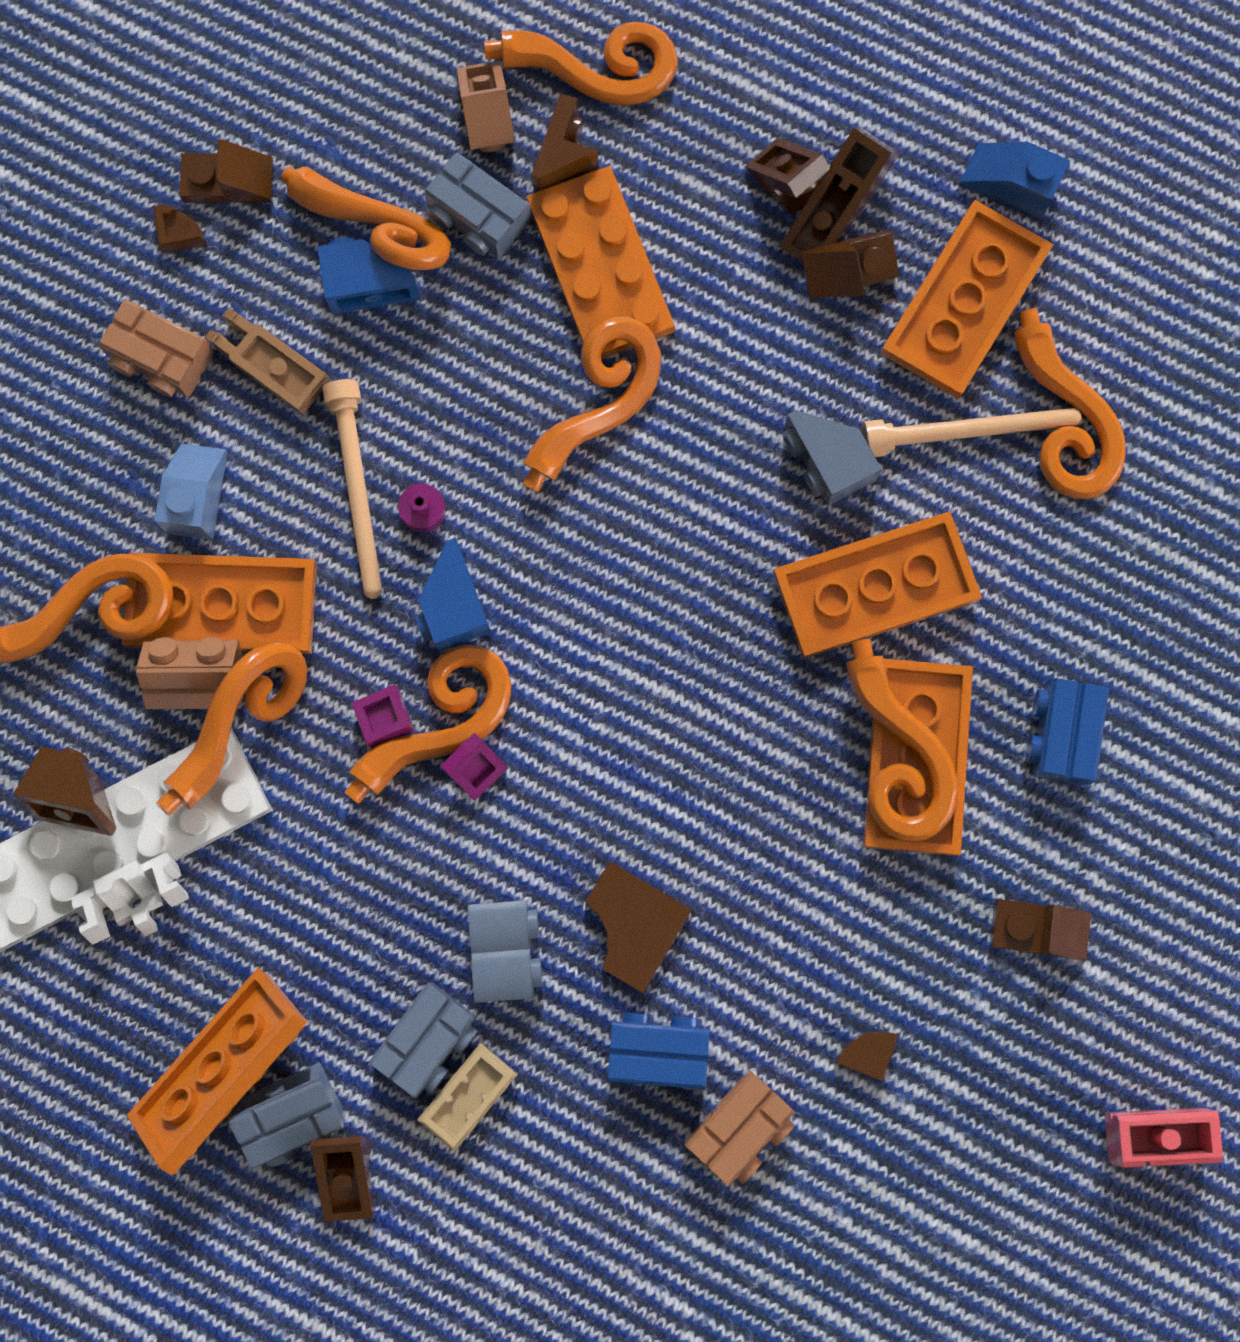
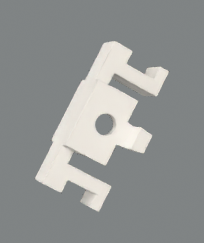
M166 852L142 864L136 860L94 880V887L70 898L73 910L87 921L86 924L79 927L80 933L92 945L110 937L102 910L106 907L111 909L119 926L133 920L135 926L145 936L158 931L157 923L150 917L149 912L163 906L161 896L171 907L189 899L188 893L177 881H173L182 876L178 864ZM142 899L138 907L132 908V904L136 900Z

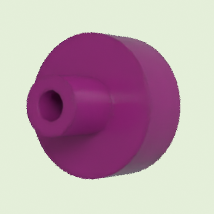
M415 484L408 487L400 496L398 511L404 524L409 529L419 533H426L435 530L441 525L446 515V506L442 495L435 487L428 484Z

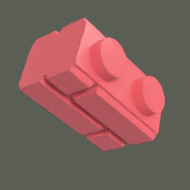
M1206 1108L1105 1113L1109 1162L1123 1168L1143 1167L1145 1164L1163 1166L1223 1162L1218 1111Z

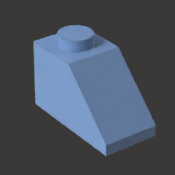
M181 444L162 475L154 519L167 534L213 540L228 455L226 449Z

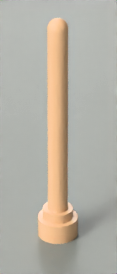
M352 379L336 380L322 386L324 403L326 407L330 408L331 414L336 415L364 594L370 599H376L382 593V585L354 415L358 411L357 404L361 402L359 382Z
M1076 408L901 427H893L892 423L884 424L883 420L880 419L863 421L861 433L875 457L886 456L887 451H894L897 445L1076 426L1081 422L1082 414Z

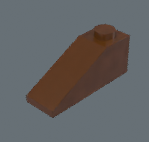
M853 128L829 166L830 169L824 174L779 247L802 262L800 252L840 242L875 194L900 153L866 130Z

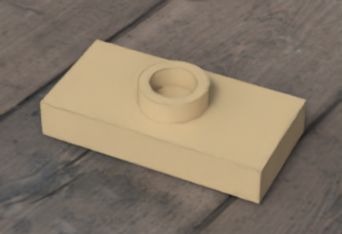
M480 1043L417 1120L455 1152L518 1073L485 1045Z

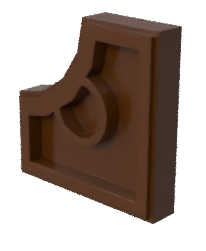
M609 861L585 902L600 916L607 931L608 952L602 969L644 993L692 910Z

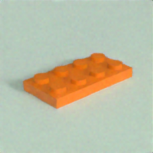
M611 165L526 196L527 203L530 204L531 214L582 343L595 326L612 317L637 319L651 330L656 339L675 332V324ZM612 340L603 348L601 359L631 349L633 346L624 340Z
M974 199L884 344L880 354L955 398L960 399L1054 244Z
M951 511L777 567L773 570L776 584L803 659L979 602L982 599Z
M129 553L149 558L166 572L173 587V603L169 616L160 629L143 639H122L121 644L126 648H142L144 641H153L162 637L171 638L175 641L202 640L207 637H217L222 640H239L242 652H250L266 643L279 642L292 645L302 654H312L317 562L315 559ZM133 578L126 579V585L133 590L134 594L132 600L124 605L123 619L128 621L139 617L146 609L148 602L145 586Z
M884 659L888 681L894 697L920 719L938 737L948 751L957 775L958 797L950 821L938 834L927 840L917 842L903 841L883 831L873 819L868 804V792L871 781L880 770L891 764L901 763L914 767L923 776L926 791L920 798L910 796L903 785H896L889 791L888 800L890 806L896 813L903 816H917L929 807L933 796V784L929 769L921 756L872 717L863 848L960 856L973 666Z
M257 968L127 1114V1117L158 1167L172 1176L195 1154L201 1143L220 1122L227 1118L232 1108L253 1084L262 1078L268 1067L287 1046L294 1042L299 1032L308 1023L271 976L260 968Z

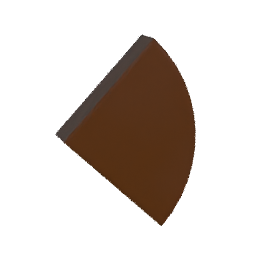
M152 206L159 248L163 254L207 245L199 225L190 216L171 206Z
M884 1031L860 1035L843 1047L835 1063L882 1081L899 1035Z

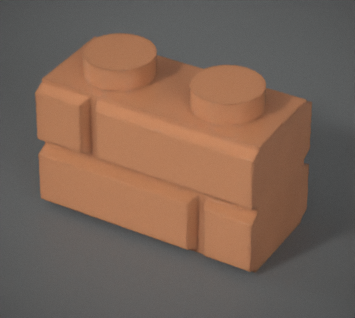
M127 299L121 303L113 317V323L109 324L99 342V347L109 358L107 364L111 368L127 377H132L134 372H137L149 378L147 385L167 397H172L174 392L187 398L191 396L200 380V375L205 372L214 356V350L205 338Z
M162 637L153 641H144L136 674L140 689H142L145 709H209L222 680L235 663L242 658L240 641L222 640L217 637H207L202 640L175 641L171 638ZM242 697V699H241V701H240V703H239L237 709H240V708H241L243 697Z
M748 1070L684 1143L692 1153L728 1186L736 1179L744 1184L761 1165L762 1161L756 1156L766 1144L770 1142L776 1147L793 1129L794 1124L789 1118L795 1111L751 1070Z

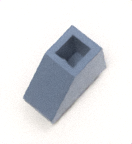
M797 410L787 415L784 426L786 431L782 433L783 440L793 457L800 455L808 470L804 472L805 480L815 497L822 495L827 506L876 482L882 469L859 429Z

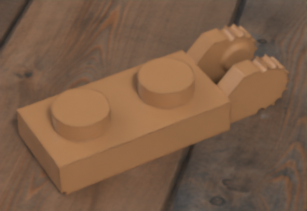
M228 308L222 317L231 328L245 336L236 347L223 335L213 330H210L204 338L210 345L226 356L234 366L303 416L322 393V386L331 381L329 376L258 323L253 325L233 309Z

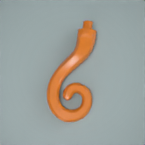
M644 22L624 23L615 28L607 38L603 50L604 59L608 67L615 74L632 77L638 73L639 63L636 59L625 56L623 48L630 43H640L647 46L654 55L653 69L647 75L635 80H614L602 76L584 65L557 42L539 33L525 30L501 31L502 40L484 41L485 60L503 59L504 68L528 67L546 70L590 98L619 106L637 105L659 96L674 79L678 67L677 53L674 44L667 34L658 27Z
M289 166L282 172L281 181L287 185L288 196L304 208L329 218L379 224L371 233L370 246L376 254L387 262L412 270H431L443 266L448 261L451 251L450 240L441 228L428 219L401 207L347 190L316 173L309 167H301L296 170ZM417 239L425 245V247L413 248L417 243Z
M1036 308L1024 310L1019 313L1022 328L1014 332L1022 362L1036 381L1078 409L1088 419L1098 435L1101 446V459L1098 467L1087 475H1072L1061 465L1059 458L1061 450L1067 446L1072 447L1079 457L1087 459L1094 454L1095 446L1093 439L1087 431L1073 426L1061 427L1050 433L1042 443L1039 455L1041 471L1050 486L1062 495L1073 499L1096 498L1107 492L1114 485L1123 470L1126 445L1121 424L1106 401L1061 361L1054 343L1051 325L1049 323H1040Z
M612 317L599 323L586 336L581 348V364L585 374L594 384L605 388L618 387L631 373L632 366L626 360H619L611 367H605L602 363L601 352L608 342L616 339L630 343L635 350L637 367L634 377L623 394L611 403L566 419L545 431L536 440L523 462L524 465L530 468L522 483L524 486L539 493L547 477L554 481L556 480L571 452L578 445L611 431L626 422L648 402L659 379L661 351L655 335L644 323L630 317Z
M115 554L100 558L88 564L71 577L35 616L22 622L0 626V661L2 663L15 662L32 657L45 650L59 637L82 604L93 592L106 583L122 578L136 579L145 586L148 594L146 609L136 619L124 620L120 614L121 608L132 600L134 594L129 586L121 584L110 588L103 594L98 608L99 619L103 627L113 637L123 640L143 639L160 629L167 620L173 603L172 584L166 572L147 557L135 554Z
M871 639L852 642L855 660L846 662L850 683L858 701L877 722L907 743L921 756L929 769L933 784L931 803L923 813L910 817L900 815L890 806L888 794L891 788L896 785H903L910 796L920 798L925 794L926 785L923 776L914 767L901 763L891 764L880 770L871 781L868 792L870 812L878 826L892 837L913 842L927 840L938 834L950 821L954 813L958 797V780L954 764L938 737L894 697L888 681L883 656L873 655Z
M266 643L248 652L229 670L212 699L194 749L178 768L163 781V785L168 791L156 804L165 814L170 816L181 805L191 809L212 788L221 772L233 719L244 693L245 708L248 713L257 720L273 722L282 718L299 701L307 682V665L305 658L297 648L287 643ZM280 667L284 676L283 684L276 696L267 701L266 698L273 687V682L268 676L262 674L272 668Z
M469 644L456 646L441 654L430 668L427 679L429 695L436 706L450 713H462L470 709L477 702L478 694L474 688L466 687L459 692H452L447 686V679L450 673L460 667L474 668L486 679L487 695L482 706L469 720L453 728L405 735L378 744L361 757L351 768L349 773L355 779L345 790L344 794L359 804L369 791L379 795L391 779L405 766L453 754L473 733L482 740L488 736L501 722L511 698L512 684L508 668L501 657L487 648Z

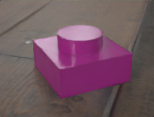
M395 684L352 702L365 742L371 749L389 739L401 737L415 731L400 689Z
M475 733L440 765L474 801L508 769Z

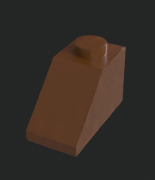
M41 747L13 793L36 820L113 836L117 828L102 782L89 767L88 758L72 748H63L60 751Z

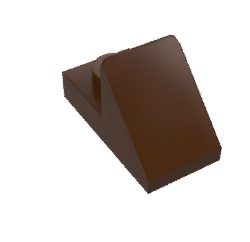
M564 94L559 96L531 175L534 193L591 173L599 168L598 151L577 144L584 124V118L579 117L577 98Z
M780 138L773 141L744 166L750 175L790 215H794L806 205L820 182L819 178L830 169L823 154Z
M218 140L217 153L181 154L179 196L183 203H273L274 160L271 156L226 140Z
M888 229L800 252L808 296L810 298L861 296L865 294L864 286L900 277L893 234Z
M995 899L989 947L1086 961L1091 913L1059 905L1044 906Z
M362 1136L311 1140L310 1147L324 1222L373 1218L375 1204L368 1168L371 1140Z

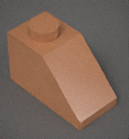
M500 60L458 67V81L470 149L480 148L483 152H494L505 148L508 143H514L515 138Z

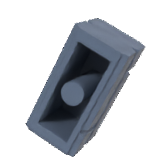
M458 152L454 153L442 168V172L437 174L425 189L424 196L429 209L427 213L430 218L446 230L453 226L465 235L463 237L465 243L482 256L489 252L497 259L502 258L513 244L514 239L519 237L531 220L529 203Z
M428 982L370 1059L369 1063L414 1098L420 1096L423 1090L432 1094L448 1073V1070L442 1064L453 1050L461 1055L478 1031L471 1026L477 1016L436 984Z
M317 1063L243 1096L232 1108L228 1115V1122L238 1143L241 1144L242 1151L249 1165L254 1169L265 1163L269 1167L284 1163L293 1155L294 1150L311 1143V1140L335 1138L339 1130L344 1128V1111L321 1063Z

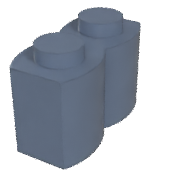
M527 900L468 905L474 1002L534 998V988L543 987L541 958H532L531 939L539 938L537 909L529 910Z

